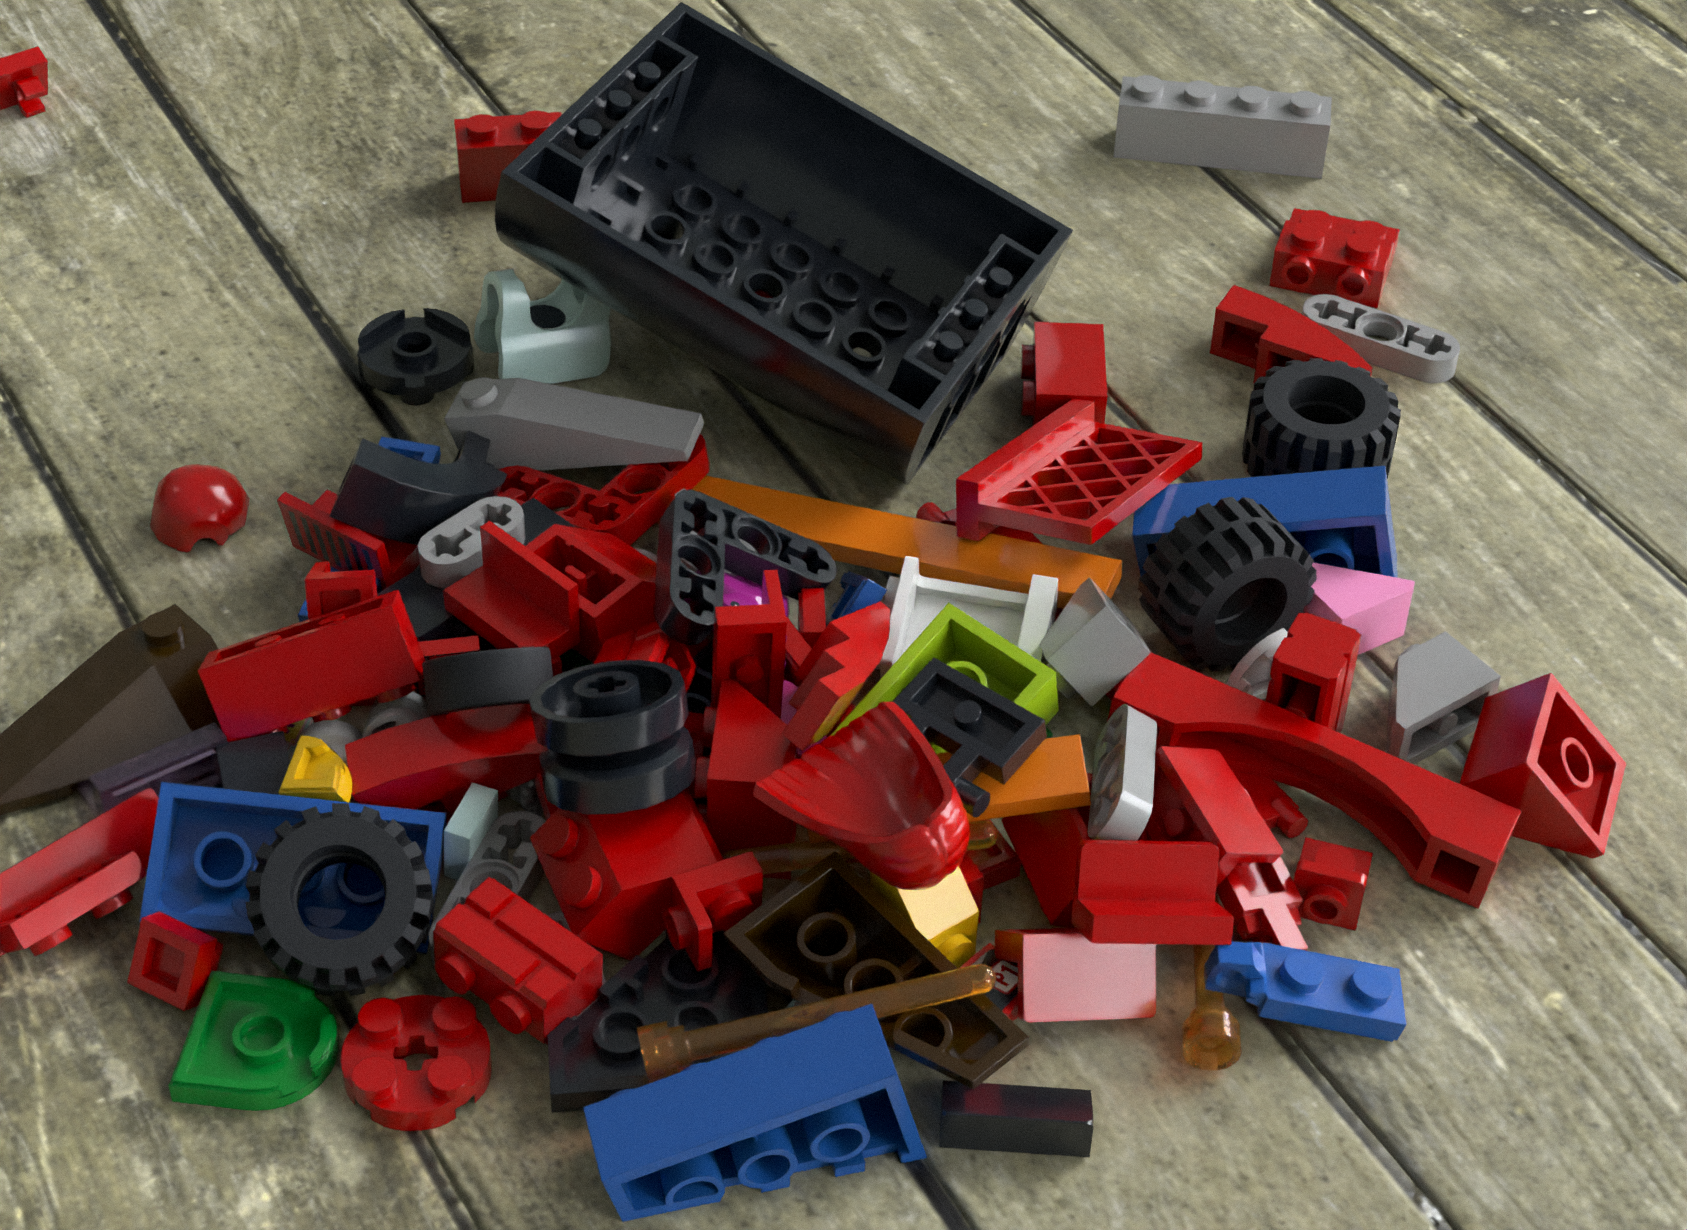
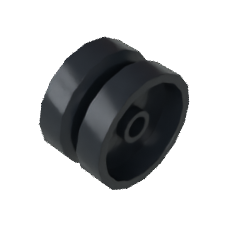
M645 660L601 662L580 666L555 675L539 685L529 698L536 739L539 744L545 747L539 755L544 792L547 801L558 808L587 815L618 814L648 808L669 800L691 785L696 774V761L693 740L688 729L683 727L689 711L685 683L680 671L664 663Z

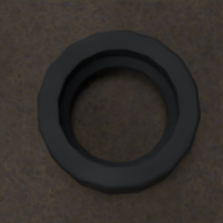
M518 647L471 652L435 658L422 663L427 712L430 716L484 707L530 704L529 698L535 689L553 677L551 653L548 647Z

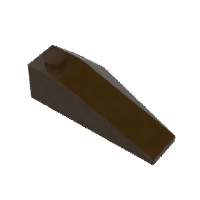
M176 604L154 613L145 620L116 634L0 734V815L70 796L77 788V783L115 772L117 782L139 776L138 765L176 754L179 764L202 758L215 751V745L226 743L198 672L208 653L218 649L211 635Z
M836 851L832 852L723 933L725 942L772 989L828 1017L838 1012L852 1011L872 1003L888 1047L971 1089H975L1029 1046V1036Z

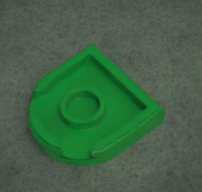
M211 970L168 1085L172 1102L261 1111L284 1107L303 1099L326 1080L337 1061L339 1037L333 1014L322 1001L315 997L314 990L307 985H301L292 980Z

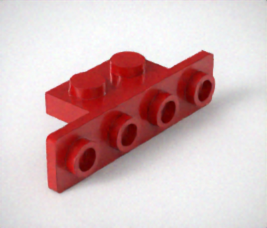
M153 789L141 790L0 873V957L6 953L24 950L28 947L33 956L40 955L73 935L67 925L69 922L89 910L95 919L101 918L134 898L128 887L147 875L145 870L148 868L159 800Z

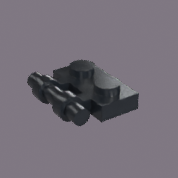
M933 658L892 701L908 715L929 744L934 743L953 755L943 767L955 786L966 812L976 818L986 810L990 801V793L972 783L973 780L983 772L1000 783L1005 784L1047 737L1044 719L936 658Z

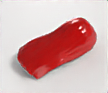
M895 702L879 703L877 707L852 720L848 726L836 731L835 735L828 736L819 744L802 753L800 759L792 760L781 769L773 771L770 776L756 782L752 792L756 799L779 814L836 843L855 857L874 875L898 889L918 891L935 887L957 869L963 860L969 843L970 823L955 786L925 736Z

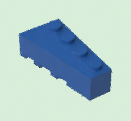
M1386 466L1169 484L1134 512L1132 537L1140 576L1146 573L1142 567L1147 556L1156 551V542L1163 534L1167 535L1176 527L1174 523L1183 516L1188 518L1196 512L1198 507L1208 502L1214 506L1221 498L1233 497L1236 501H1239L1241 498L1246 497L1253 499L1257 504L1264 505L1310 554L1314 563L1398 578L1397 553Z
M872 1003L852 1011L832 1014L821 1022L779 1037L765 1038L755 1043L752 1047L707 1063L690 1065L680 1073L635 1089L618 1091L605 1100L583 1107L601 1181L622 1222L720 1202L725 1193V1187L743 1184L749 1188L760 1189L761 1193L790 1187V1176L796 1172L831 1165L835 1177L865 1171L864 1158L892 1152L898 1153L901 1163L927 1158Z

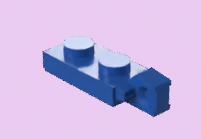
M1233 941L1231 945H1215L1204 965L1206 990L1246 997L1247 1002L1257 1006L1259 1017L1390 1042L1398 1040L1406 1027L1400 970L1398 968L1264 942L1262 944L1261 942L1245 943Z

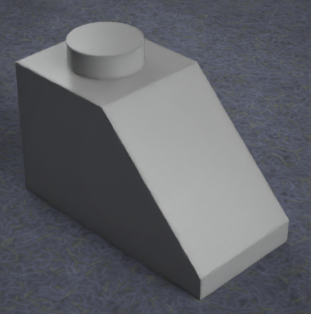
M1090 577L1079 586L1039 644L1046 660L1049 662L1047 666L1056 672L1057 689L1068 699L1078 692L1091 707L1151 653L1131 620Z
M1446 631L1421 645L1414 644L1405 649L1398 656L1393 669L1394 679L1388 702L1386 753L1416 764L1475 731L1486 697L1497 693L1501 676Z

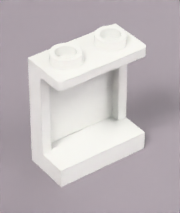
M905 556L900 578L889 577L884 604L890 608L891 615L889 639L882 659L875 668L880 670V679L948 602L1046 665L1047 660L1039 644L1055 622L1058 578L1033 574L1029 594L923 577L919 574V558Z

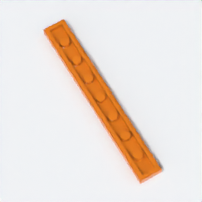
M707 475L692 489L821 545L832 556L834 561L901 575L905 556L919 558V574L923 577L1029 594L1033 574L1058 578L1057 608L1064 609L1079 586L1089 577L1110 599L1122 578V560L991 533L980 541L957 537L956 526ZM646 489L643 491V493H647L655 489Z

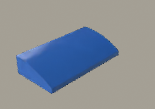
M161 782L139 922L141 923V918L160 911L201 931L254 936L252 924L247 917L245 902H249L250 895L246 888L249 871L255 872L258 866V861L255 857L263 842L270 846L275 841L277 835L274 829L287 820L293 826L304 820L301 811L315 806L319 814L332 812V803H348L350 811L362 813L364 806L379 811L382 820L390 823L394 819L405 828L406 835L410 841H416L423 853L426 867L429 869L435 911L444 848V829L447 826L446 815L441 812ZM353 863L330 865L314 874L304 886L298 902L301 920L310 932L322 938L340 940L354 937L367 930L378 919L385 904L384 887L379 877L364 866ZM431 914L430 927L433 924L434 914ZM429 936L426 944L421 942L416 953L428 954Z

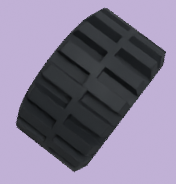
M1310 358L1309 361L1302 362L1297 359L1286 362L1285 367H1272L1266 371V377H1259L1250 395L1242 451L1243 463L1248 464L1247 472L1251 477L1386 466L1388 479L1401 417V409L1398 408L1399 401L1395 393L1388 391L1389 385L1381 378H1372L1370 371L1361 367L1353 368L1343 361L1335 360V362L1323 361L1322 358Z
M1233 497L1221 498L1214 506L1208 502L1198 507L1193 515L1188 518L1183 516L1174 523L1176 527L1167 535L1163 534L1155 544L1157 547L1156 551L1147 556L1142 567L1146 573L1139 578L1138 590L1142 593L1139 601L1149 618L1182 657L1189 661L1193 667L1200 670L1208 667L1213 672L1223 671L1229 665L1235 669L1241 659L1261 640L1282 628L1288 632L1298 613H1305L1303 611L1304 607L1312 601L1315 590L1311 586L1317 580L1316 569L1312 566L1314 561L1310 554L1264 505L1257 504L1253 499L1246 497L1241 498L1239 501H1236Z
M332 803V812L319 814L316 806L301 811L304 820L293 826L287 820L274 829L277 835L275 841L270 846L263 842L255 855L258 866L255 872L249 871L246 888L250 895L249 902H245L247 917L254 930L253 934L267 958L278 971L281 970L290 980L296 983L316 988L319 994L335 996V991H348L350 996L365 994V987L379 983L382 988L395 980L393 974L402 966L408 969L417 959L416 951L421 942L426 944L429 936L431 914H434V896L429 869L426 867L423 853L416 841L411 842L407 837L405 828L394 819L390 823L382 820L379 811L364 806L362 813L350 811L348 803ZM353 863L364 866L379 877L384 887L385 904L374 924L359 935L340 940L322 938L310 932L302 922L298 910L299 897L308 880L318 871L330 865Z

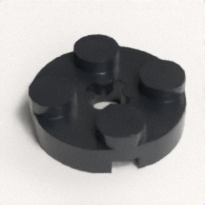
M423 308L424 317L405 318V309L385 313L369 322L361 330L358 338L359 350L357 359L360 377L379 391L391 395H400L401 401L405 404L419 406L432 401L435 393L455 386L466 376L470 375L475 366L468 326L455 315L442 310Z

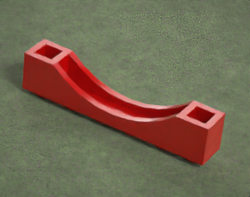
M1152 652L1128 673L1112 699L1107 721L1121 705L1127 704L1157 722L1156 751L1160 746L1215 749L1222 754L1233 771L1271 778L1304 790L1339 808L1371 831L1397 857L1414 881L1479 909L1503 858L1521 814V810Z

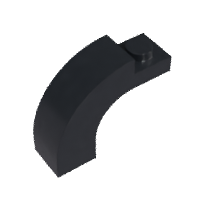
M469 430L453 463L433 464L414 460L362 438L338 489L330 517L380 537L418 545L421 537L428 531L471 504L486 497L498 496L507 473L495 469L493 464L486 462L490 439Z

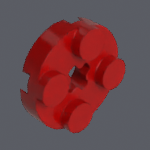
M411 995L396 999L376 998L365 1003L359 1010L358 1023L347 1034L341 1051V1067L347 1096L354 1105L357 1101L360 1106L368 1109L372 1121L394 1130H428L443 1126L456 1119V1108L466 1104L473 1095L476 1103L485 1093L492 1073L489 1036L485 1027L477 1019L474 1005L463 997L452 996L444 998L433 995ZM413 1054H427L433 1057L424 1060L420 1070H408L406 1060H403Z

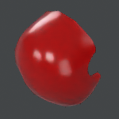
M203 464L185 465L172 469L158 483L154 495L150 528L160 542L180 552H190L194 544L203 538H211L219 546H222L228 540L229 535L234 534L245 526L250 498L237 477L218 466Z

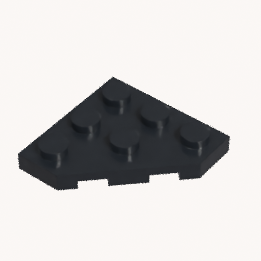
M666 930V939L644 959L636 955L598 989V1000L575 1021L567 1017L547 1035L552 1113L584 1110L583 1107L605 1100L618 1091L641 1087L680 1073L690 1065L716 1060L752 1047L758 1041L771 1037L765 981L725 942L723 933L726 931L721 930L712 933V967L697 971L686 949L676 950L673 947Z

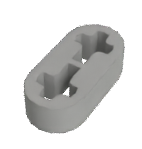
M486 497L476 501L428 531L421 537L418 544L422 578L430 585L438 588H447L483 566L480 526L488 521L493 522L517 541L524 544L526 538L522 507L508 497Z

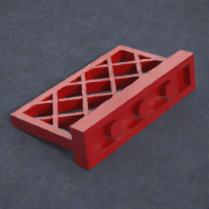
M1073 398L956 478L957 537L980 541L999 526L1092 545L1202 459L1203 442L1094 422V402Z

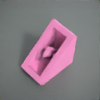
M1313 562L1312 566L1316 569L1317 580L1311 586L1315 592L1312 601L1303 609L1305 613L1307 612L1356 629L1362 635L1358 655L1404 635L1415 581Z

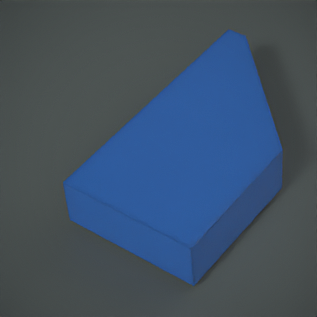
M850 571L844 572L839 583L844 591L837 603L830 607L826 617V627L833 620L881 601L887 589L864 576Z

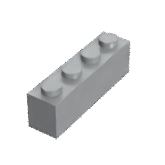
M1150 75L1138 77L1123 76L1114 158L1322 179L1331 125L1332 97L1319 96L1309 91H1298L1295 93L1267 91L1258 86H1245L1242 88L1217 86L1200 80L1187 83L1161 80Z

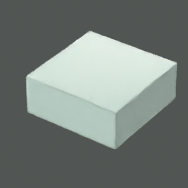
M472 782L444 829V876L458 880L468 862L471 861L493 821L498 818V790Z

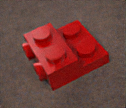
M1294 208L1290 220H1286L1274 251L1269 286L1311 295H1335L1365 306L1378 308L1397 248L1400 229L1383 226L1378 222L1370 220L1357 221L1332 216L1321 210L1307 211Z

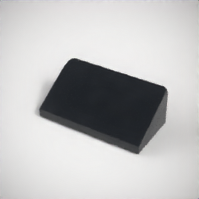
M943 1080L939 1147L1090 1158L1093 1136L1091 1090L981 1083L975 1089H971L957 1081Z

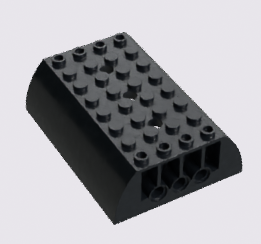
M680 2L501 172L495 203L496 232L500 241L506 246L906 485L910 483L1006 356L1042 293L1073 232V229L683 2ZM665 232L672 235L676 240L664 239L658 235ZM763 290L771 294L774 298L761 297L757 295L755 292ZM856 348L864 349L873 357L861 356L853 350Z

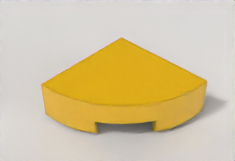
M300 736L278 794L350 802L352 778L347 765L325 742L316 737Z

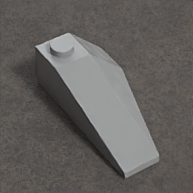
M487 377L464 382L444 418L458 450L469 430L490 439L486 462L493 464L495 469L519 465L538 471L688 461L704 425L701 413L522 378L492 380Z

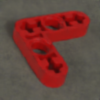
M699 434L688 461L629 464L600 491L526 466H507L498 469L507 473L498 496L508 497L516 501L520 506L535 498L551 510L569 507L555 513L576 528L609 533L630 546L661 518L663 512L675 498V493L683 488L692 490L710 471V461L706 441ZM646 489H655L647 493L634 494Z

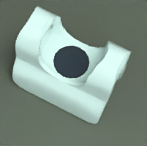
M514 269L492 271L484 276L481 308L476 317L474 339L478 348L484 353L499 352V379L522 378L554 384L595 377L602 374L609 364L611 347L610 307L563 279L555 291L547 297L530 301L524 283L515 275Z

